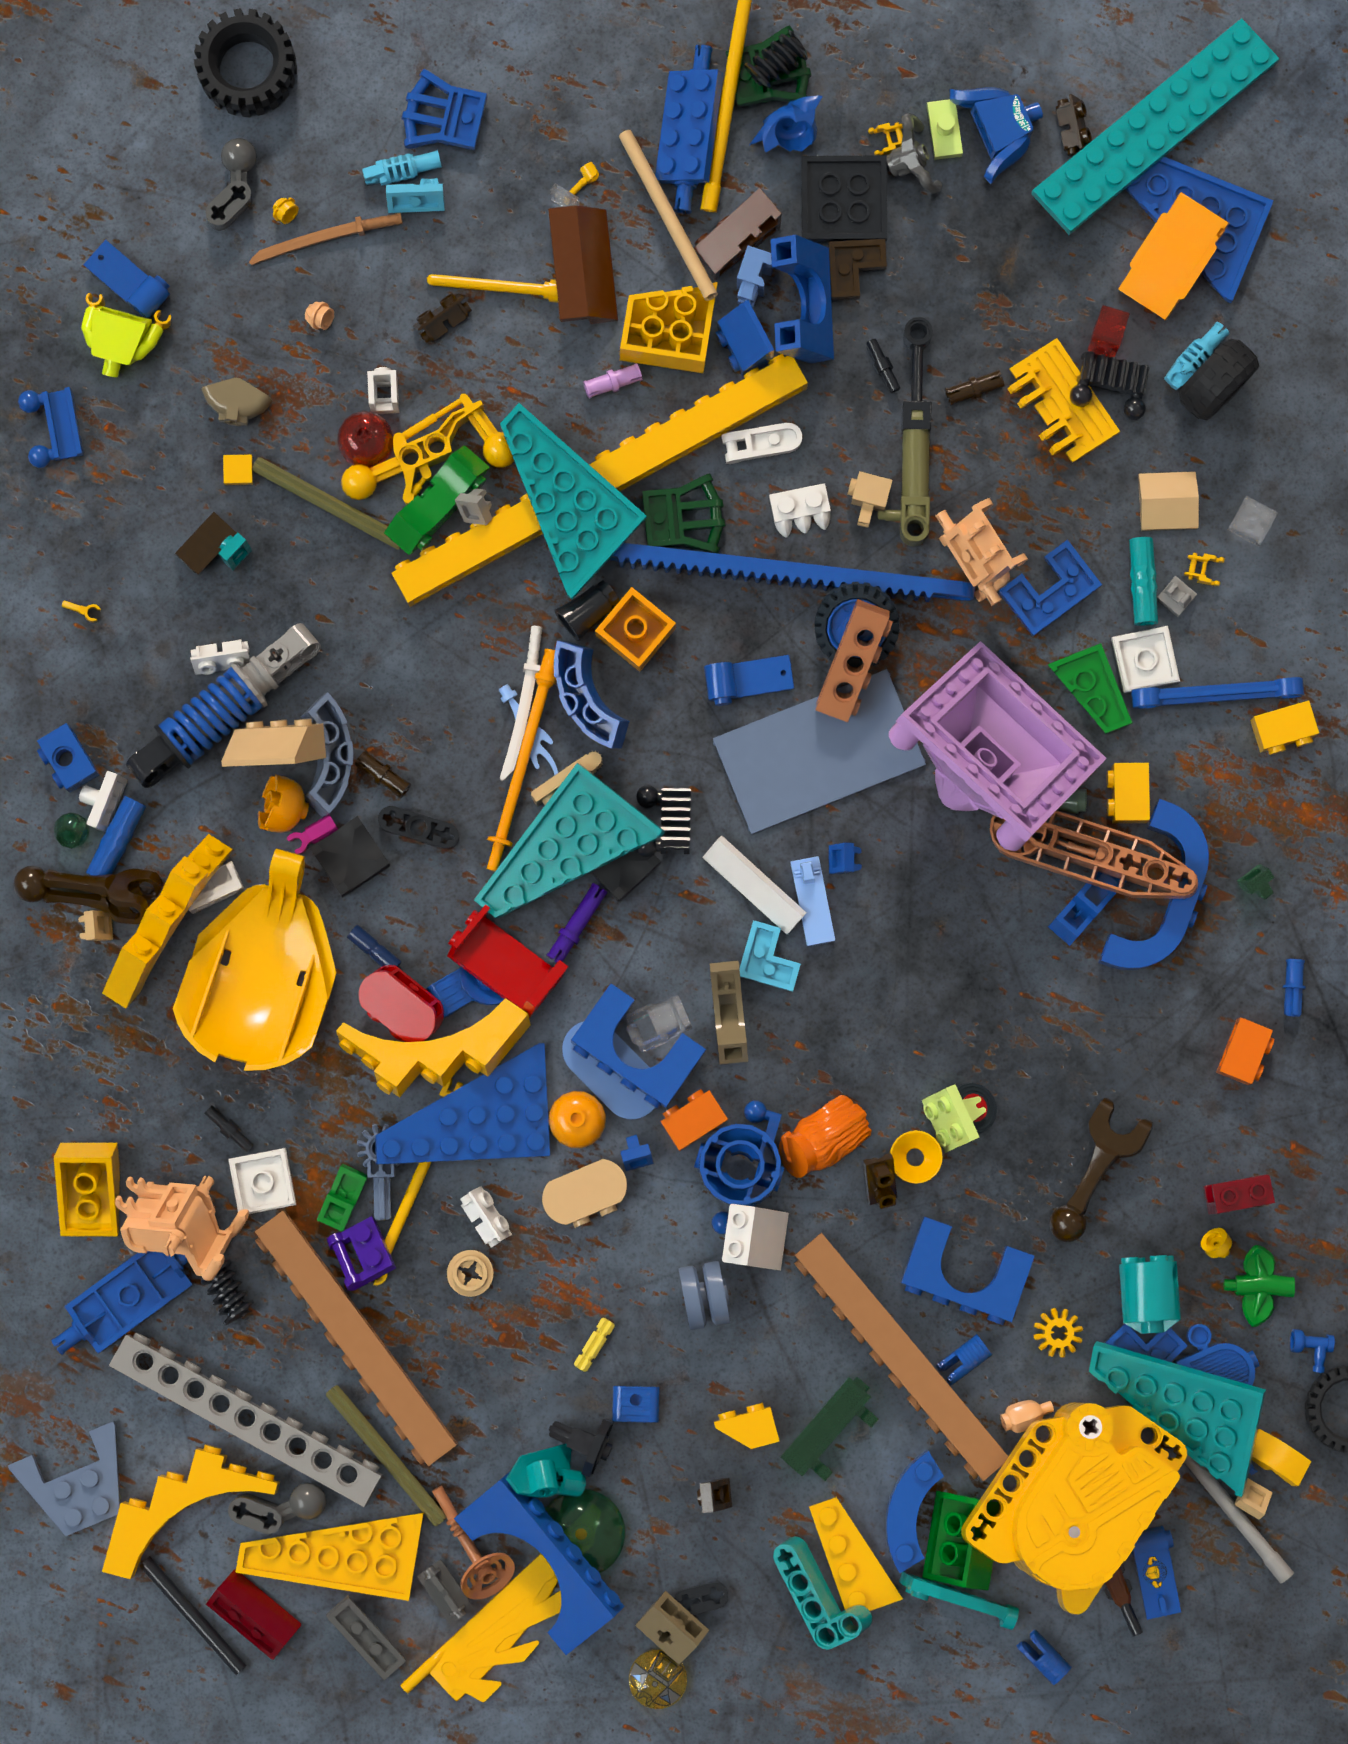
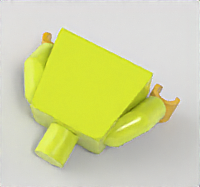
M91 293L86 295V302L89 307L85 309L81 329L87 346L91 348V354L105 359L102 370L103 375L118 377L121 364L131 365L136 361L142 360L155 348L163 334V329H167L171 325V315L168 316L166 321L158 320L161 310L155 312V324H151V319L104 307L105 300L102 294L99 295V300L96 303H92L93 296Z

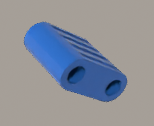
M462 967L426 988L428 992L441 1001L444 1009V1018L474 1002L461 985L460 973Z
M613 1386L612 1421L659 1422L660 1387Z

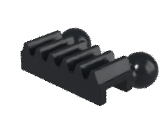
M1093 351L1082 353L1081 359L1083 362L1080 375L1077 376L1078 383L1070 391L1071 402L1078 407L1088 405L1092 400V391L1088 387L1089 385L1130 394L1131 398L1126 400L1123 405V412L1131 420L1140 419L1146 411L1142 396L1145 395L1150 367L1148 365H1138L1137 362H1127L1125 359L1117 360L1116 357H1106L1105 354L1097 355Z
M644 785L639 788L636 799L642 807L651 808L657 802H662L661 829L665 833L661 840H654L636 849V852L642 857H650L656 852L666 854V850H684V854H689L691 789L662 788V791H657L651 785Z

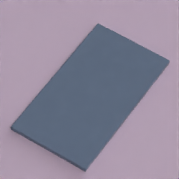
M887 669L873 674L866 690L861 688L858 699H861L859 710L856 716L850 715L848 722L816 711L818 697H815L713 738V745L716 746L751 835L926 765L925 758H923L918 744L911 750H902L896 748L891 743L889 731L904 712V709ZM851 684L838 688V691L849 693L853 687Z

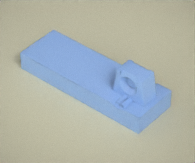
M819 856L791 861L798 905L806 912L801 920L807 947L834 942L835 936Z

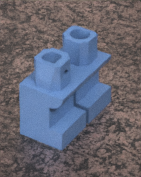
M747 246L737 276V289H739L737 304L749 300L752 308H754L757 296L764 297V280L761 277L762 274L769 276L772 274L773 268L770 252Z

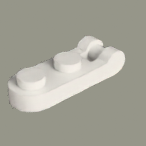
M781 423L721 435L722 443L726 445L727 449L725 454L727 464L796 451L802 443V432L793 423ZM745 441L746 450L738 451L737 442Z

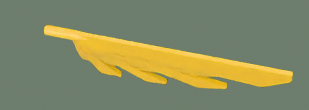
M591 1505L564 1531L569 1540L579 1547L582 1554L590 1549L594 1543L600 1511L594 1505ZM540 1553L400 1685L402 1689L408 1694L430 1674L455 1701H459L465 1694H468L481 1702H485L501 1686L502 1682L481 1678L494 1665L525 1661L537 1647L539 1641L535 1640L513 1648L511 1647L528 1627L560 1613L561 1591L550 1597L558 1580L545 1557Z

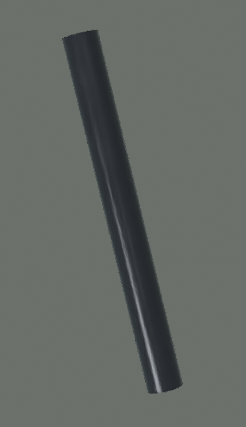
M151 1556L139 1565L235 1675L247 1666Z

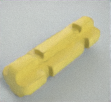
M606 1318L600 1320L596 1326L598 1329L596 1332L593 1331L582 1349V1355L579 1354L574 1362L575 1367L583 1372L588 1371L593 1363L591 1360L596 1358L607 1340V1334L610 1335L615 1327L614 1323Z

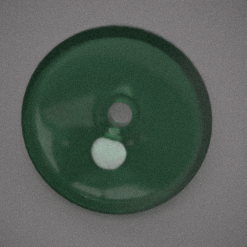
M585 1489L578 1497L558 1495L545 1508L546 1512L554 1521L561 1525L564 1534L573 1544L579 1547L583 1557L599 1573L608 1569L617 1560L625 1541V1525L619 1509L608 1497L597 1491ZM580 1528L585 1529L587 1532L586 1538L582 1540L576 1537V1531Z

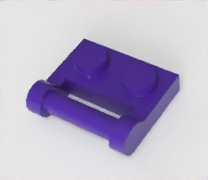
M372 1216L341 1233H334L327 1238V1243L330 1249H334L345 1275L344 1283L349 1291L356 1290L396 1269L378 1224ZM349 1242H352L364 1270L359 1274H356L344 1246Z

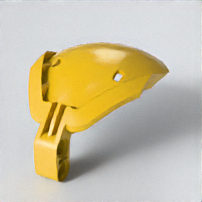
M276 848L269 869V886L261 884L247 888L198 934L194 952L189 960L173 1011L184 1037L199 1053L213 1062H216L218 1056L246 1063L244 1071L267 1070L292 1062L313 1046L336 977V969L319 909L310 898L300 894L305 870V856ZM224 949L231 952L227 966L220 964ZM300 972H306L302 986H297L296 983Z

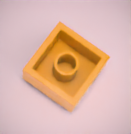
M631 587L598 626L595 634L596 637L640 672L675 631L676 623Z

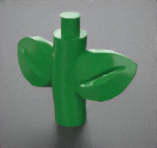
M1254 1245L1245 1256L1243 1268L1247 1275H1235V1279L1223 1280L1224 1291H1234L1235 1296L1244 1295L1242 1300L1243 1313L1247 1322L1252 1327L1261 1325L1272 1315L1275 1309L1274 1297L1272 1295L1294 1297L1295 1278L1273 1275L1276 1265L1274 1256L1260 1245Z

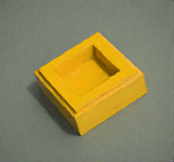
M223 455L224 485H253L252 455Z

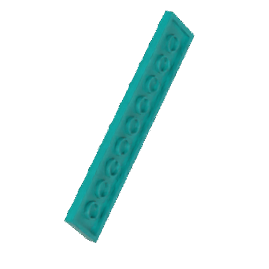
M1241 18L1035 187L1031 194L1066 233L1070 235L1276 65L1279 57Z

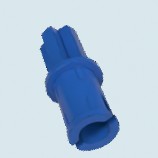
M1286 959V981L1282 988L1285 989L1284 1014L1289 1017H1299L1301 1015L1302 990L1306 989V986H1303L1305 960Z

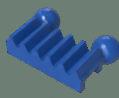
M66 387L62 391L51 393L45 391L41 394L27 390L19 396V407L26 413L36 412L41 405L45 407L52 448L48 449L42 445L31 448L28 459L34 467L43 468L50 463V460L57 461L84 455L76 406L73 400L74 395L70 387Z

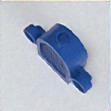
M1194 1324L1188 1329L1187 1340L1192 1346L1197 1347L1198 1351L1175 1360L1173 1363L1253 1385L1255 1368L1260 1366L1253 1350L1246 1352L1241 1347L1229 1343L1209 1345L1211 1331L1203 1324Z

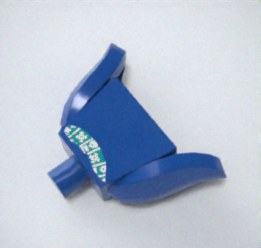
M1001 88L949 89L950 101L963 108L972 109L970 113L992 160L984 174V178L992 184L999 174L1017 162L1027 152L1030 146V136L1034 131L1031 122L1043 118L1042 109L1038 102L1024 107L1018 94L1011 95L1008 91Z

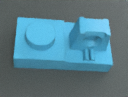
M423 178L420 181V185H386L388 213L445 211L443 184H439L438 178Z

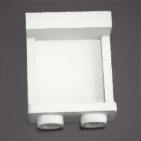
M731 1204L729 1206L722 1261L781 1271L789 1213Z

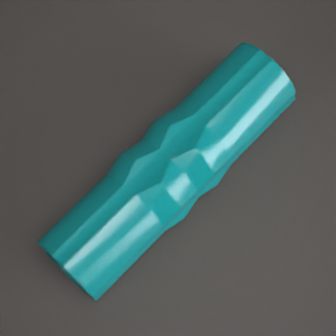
M1132 538L1129 540L1134 625L1158 624V587L1156 583L1157 573L1153 538Z

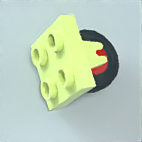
M975 1083L963 1084L958 1087L954 1084L921 1100L924 1105V1113L936 1131L937 1142L943 1147L945 1153L979 1138L978 1134L989 1129L997 1115V1105L993 1095L988 1089Z

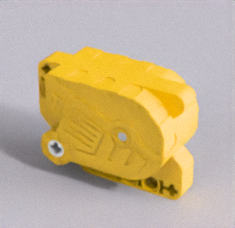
M1070 1402L1057 1410L1053 1418L1037 1420L1029 1425L963 1524L961 1529L962 1537L969 1545L989 1559L998 1563L1014 1562L1020 1570L1036 1581L1055 1587L1060 1607L1071 1614H1081L1087 1610L1103 1584L1111 1579L1123 1561H1126L1134 1549L1138 1538L1148 1528L1155 1517L1156 1511L1177 1484L1180 1478L1178 1470L1187 1457V1449L1180 1440L1130 1406L1117 1405L1104 1408L1093 1403ZM1043 1425L1048 1429L1049 1436L1046 1441L1039 1442L1036 1438V1430ZM1148 1427L1153 1432V1439L1150 1443L1145 1444L1141 1439V1432L1144 1428ZM1162 1444L1166 1447H1175L1173 1451L1176 1457L1168 1458L1169 1453L1163 1448H1158V1446ZM1025 1450L1032 1454V1462L1027 1467L1022 1466L1019 1461L1020 1454ZM1008 1475H1013L1016 1479V1486L1012 1491H1006L1003 1487V1480ZM995 1499L999 1502L1000 1510L996 1515L990 1516L987 1513L986 1506L990 1500ZM979 1515L986 1520L992 1521L990 1525L983 1523L979 1530L983 1534L981 1538L975 1537L972 1539L974 1534L971 1528H978L983 1520L978 1519Z

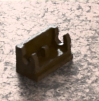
M213 512L174 555L198 575L221 551L219 548L221 543L230 535L234 537L237 532Z

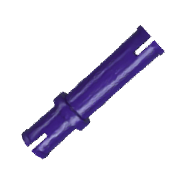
M594 883L591 884L590 889L565 928L559 930L560 936L549 953L546 954L551 960L555 958L554 962L556 963L559 960L564 961L573 945L579 943L580 939L578 937L604 897L608 894L606 890H599L600 886Z

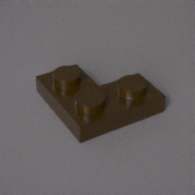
M885 239L834 241L828 243L831 300L860 299L859 271L887 269Z

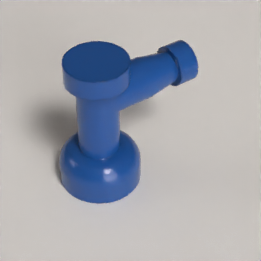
M1292 1329L1290 1336L1291 1352L1300 1353L1304 1350V1347L1315 1348L1313 1372L1324 1373L1326 1352L1332 1353L1334 1351V1335H1327L1326 1337L1305 1336L1302 1330Z

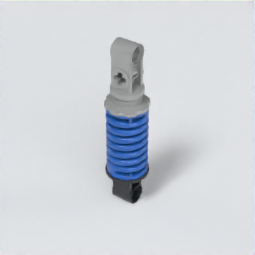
M298 623L289 628L282 637L269 645L257 657L252 656L249 659L250 663H247L245 667L241 668L232 663L231 667L223 674L224 676L217 677V685L210 683L207 686L209 693L206 690H201L199 692L200 699L198 697L191 698L190 703L192 707L186 703L181 708L183 713L177 710L173 713L174 719L168 717L159 725L156 724L154 728L158 736L141 750L135 752L128 759L126 766L144 788L157 784L163 776L180 763L189 769L197 758L204 755L202 746L208 750L214 746L213 741L218 743L222 740L221 733L227 736L231 732L230 727L233 729L239 727L237 719L245 722L248 719V715L251 716L262 707L265 708L268 705L264 697L266 693L270 692L271 689L276 690L281 681L290 676L306 661L316 656L321 649V644L304 624Z

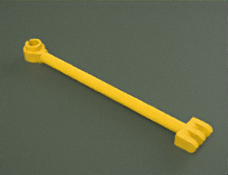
M451 1078L445 1087H442L439 1096L444 1097L462 1087L463 1083L458 1081L454 1090L450 1091L448 1089L452 1084L453 1079ZM420 1162L415 1170L385 1238L390 1255L432 1162ZM388 1273L375 1280L373 1285L383 1284L387 1280Z

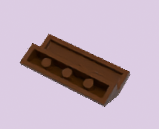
M578 205L549 208L560 321L589 319L590 324L618 321L606 209Z

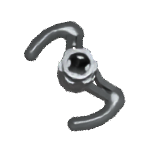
M906 113L901 118L904 128L901 147L893 149L892 153L886 156L889 169L894 176L899 175L903 177L912 173L919 178L921 185L926 191L931 194L939 193L942 188V182L939 180L933 182L929 172L924 170V167L927 166V160H929L928 150L924 144L920 145L918 141H915L914 130L922 132L924 125L916 115Z

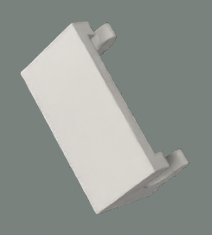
M232 861L222 865L206 884L189 908L192 914L245 890Z

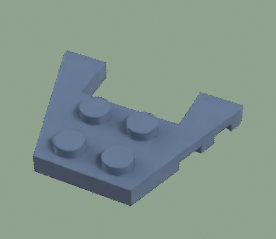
M115 1421L89 1431L100 1458L99 1461L45 1483L34 1455L8 1465L9 1470L65 1536L118 1515L121 1495L120 1478L118 1475L117 1426Z

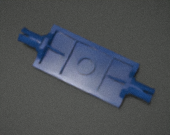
M700 45L695 46L693 69L669 71L655 176L659 184H674L677 187L673 210L680 214H685V211L687 214L691 213L693 190L697 188L699 183H709L723 72L719 69L709 70L713 48L708 45H701V48Z
M147 1251L146 1254L137 1253L64 1306L71 1315L73 1322H71V1327L51 1340L54 1346H58L66 1340L64 1344L57 1348V1351L63 1355L82 1339L84 1341L87 1340L98 1354L104 1351L194 1285L183 1270L184 1265L188 1263L187 1258L182 1254H174L171 1257L161 1252Z

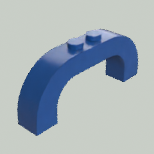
M1162 799L1156 802L1147 829L1167 836L1177 845L1181 853L1182 863L1197 875L1198 889L1190 898L1170 899L1161 926L1152 938L1144 941H1131L1114 934L1108 935L1098 962L1108 967L1120 970H1139L1152 966L1167 957L1179 945L1187 927H1193L1198 912L1193 911L1197 900H1203L1207 885L1203 884L1208 870L1209 852L1204 833L1189 813L1179 806ZM1183 878L1182 882H1179V888L1189 885L1187 878Z

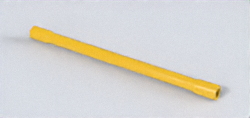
M752 0L737 1L718 111L709 183L704 185L700 210L717 213L721 191L720 183Z

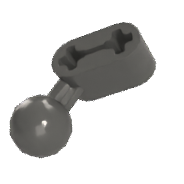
M231 139L222 148L221 161L225 168L230 171V184L206 208L207 222L214 230L221 231L227 229L251 205L252 194L247 184V171L252 169L256 163L257 154L252 143L246 139ZM244 191L245 199L237 198L234 200L233 192L241 193ZM224 211L225 219L217 218L214 220L213 212L221 213Z
M313 1483L298 1485L290 1494V1500L280 1505L251 1494L243 1493L230 1503L228 1514L231 1520L237 1524L265 1534H272L279 1530L285 1521L296 1516L305 1520L315 1519L320 1516L326 1507V1497L323 1490ZM242 1502L246 1503V1509L249 1510L244 1515L240 1513L241 1508L238 1507ZM269 1513H273V1519L276 1520L272 1525L267 1523L268 1518L265 1517Z

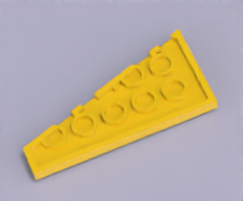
M424 1513L240 1543L236 1573L409 1601Z

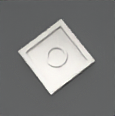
M1168 626L1111 638L1123 694L1131 693L1134 689L1160 687L1180 682Z
M286 1148L228 1159L238 1212L247 1209L249 1214L297 1205Z

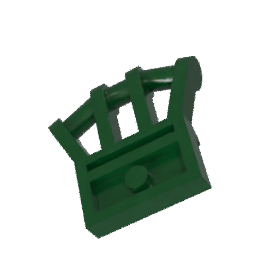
M790 25L784 27L762 43L744 47L735 96L738 108L762 102L767 103L771 100L790 102L807 97L808 82L812 74L810 68H807L806 61L799 56L797 57L799 67L796 70L790 71L789 75L784 72L779 73L780 82L773 78L770 79L771 85L797 80L795 93L769 89L764 85L760 87L752 79L744 66L746 62L754 66L752 58L755 55L763 59L761 50L764 48L771 49L770 43L772 41L780 43L779 36L781 34L789 37L788 29L794 33ZM729 50L726 51L727 59H728Z
M710 473L680 488L642 491L644 514L647 516L645 520L647 546L665 548L687 546L704 552L719 554L720 547H718L722 530L726 527L725 519H722L721 512L724 503L723 499L719 498L712 484L713 478ZM702 487L708 499L681 502L680 497ZM710 509L711 519L682 521V511ZM711 529L707 543L684 536V531Z

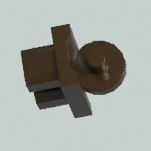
M885 1154L879 1159L863 1160L869 1205L878 1204L880 1209L895 1206L897 1189L892 1154Z

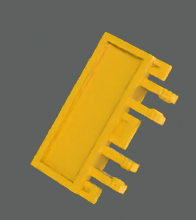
M1058 338L1009 369L1015 379L1025 373L1027 374L1007 388L1010 394L1017 393L1031 382L1036 388L1035 391L1020 399L1017 403L1020 409L1042 397L1043 400L1035 404L1034 407L1046 425L1049 426L1058 420L1057 423L1039 435L1041 440H1048L1062 429L1068 435V437L1055 443L1050 448L1049 452L1051 455H1055L1071 444H1074L1075 447L1066 452V455L1073 463L1120 433V430L1092 389V400L1088 405L1078 407L1071 402L1070 391L1077 385V376L1080 375V371Z

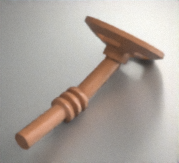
M443 1486L437 1487L432 1492L448 1520L446 1524L451 1525L449 1529L454 1531L452 1535L459 1539L473 1563L462 1577V1592L466 1597L475 1600L484 1599L496 1594L508 1584L513 1576L515 1565L512 1558L505 1553H492L482 1557L474 1542L455 1521L454 1518L458 1513ZM499 1559L504 1560V1562H505V1567H504V1569H502V1566H501V1563L499 1562ZM493 1563L496 1564L495 1568L491 1566ZM495 1577L498 1578L491 1585L482 1588V1584H488L495 1579ZM468 1578L471 1584L473 1585L472 1588L468 1587L467 1585Z

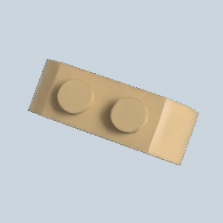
M601 1159L549 1181L543 1191V1207L548 1216L554 1221L564 1225L573 1223L574 1228L590 1222L589 1216L600 1212L602 1217L617 1211L616 1204L623 1201L627 1192V1179L617 1164Z

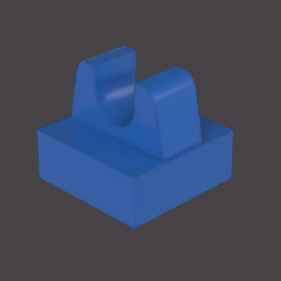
M854 843L829 845V874H845L861 870V864H854V854H860L861 849L855 847Z
M637 1135L626 1137L628 1149L620 1151L626 1171L654 1164L648 1144L640 1146Z

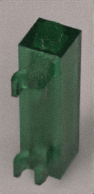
M847 1377L782 1452L780 1458L801 1476L811 1468L826 1481L833 1472L818 1458L853 1417L857 1415L871 1428L879 1420L864 1406L871 1398L867 1393L870 1387L858 1377L854 1380Z

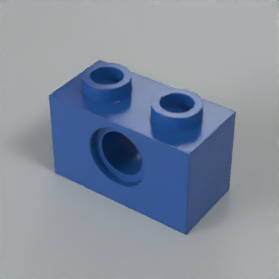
M67 723L37 740L41 747L37 752L45 765L48 763L52 765L55 770L52 777L60 789L65 787L71 793L100 775L73 729ZM66 752L72 753L73 760L71 764L61 766L59 763L60 756Z

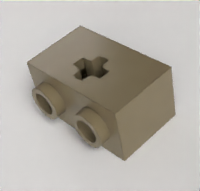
M667 1591L651 1605L635 1625L678 1665L699 1645L709 1631Z

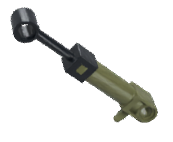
M922 317L910 319L905 325L903 334L905 345L912 350L911 401H903L902 494L900 510L878 511L879 520L900 521V537L905 544L912 547L923 544L927 539L930 529L929 455L932 402L922 401L923 349H926L930 344L933 329L930 322ZM918 328L924 331L925 337L917 340L911 336L910 332ZM911 524H917L921 527L922 534L911 536L907 531V527Z

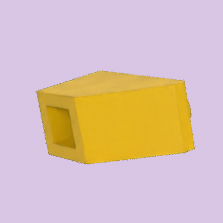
M763 1403L746 1407L747 1413L736 1415L735 1410L718 1414L719 1420L714 1421L716 1429L750 1449L780 1442L771 1407L764 1408Z

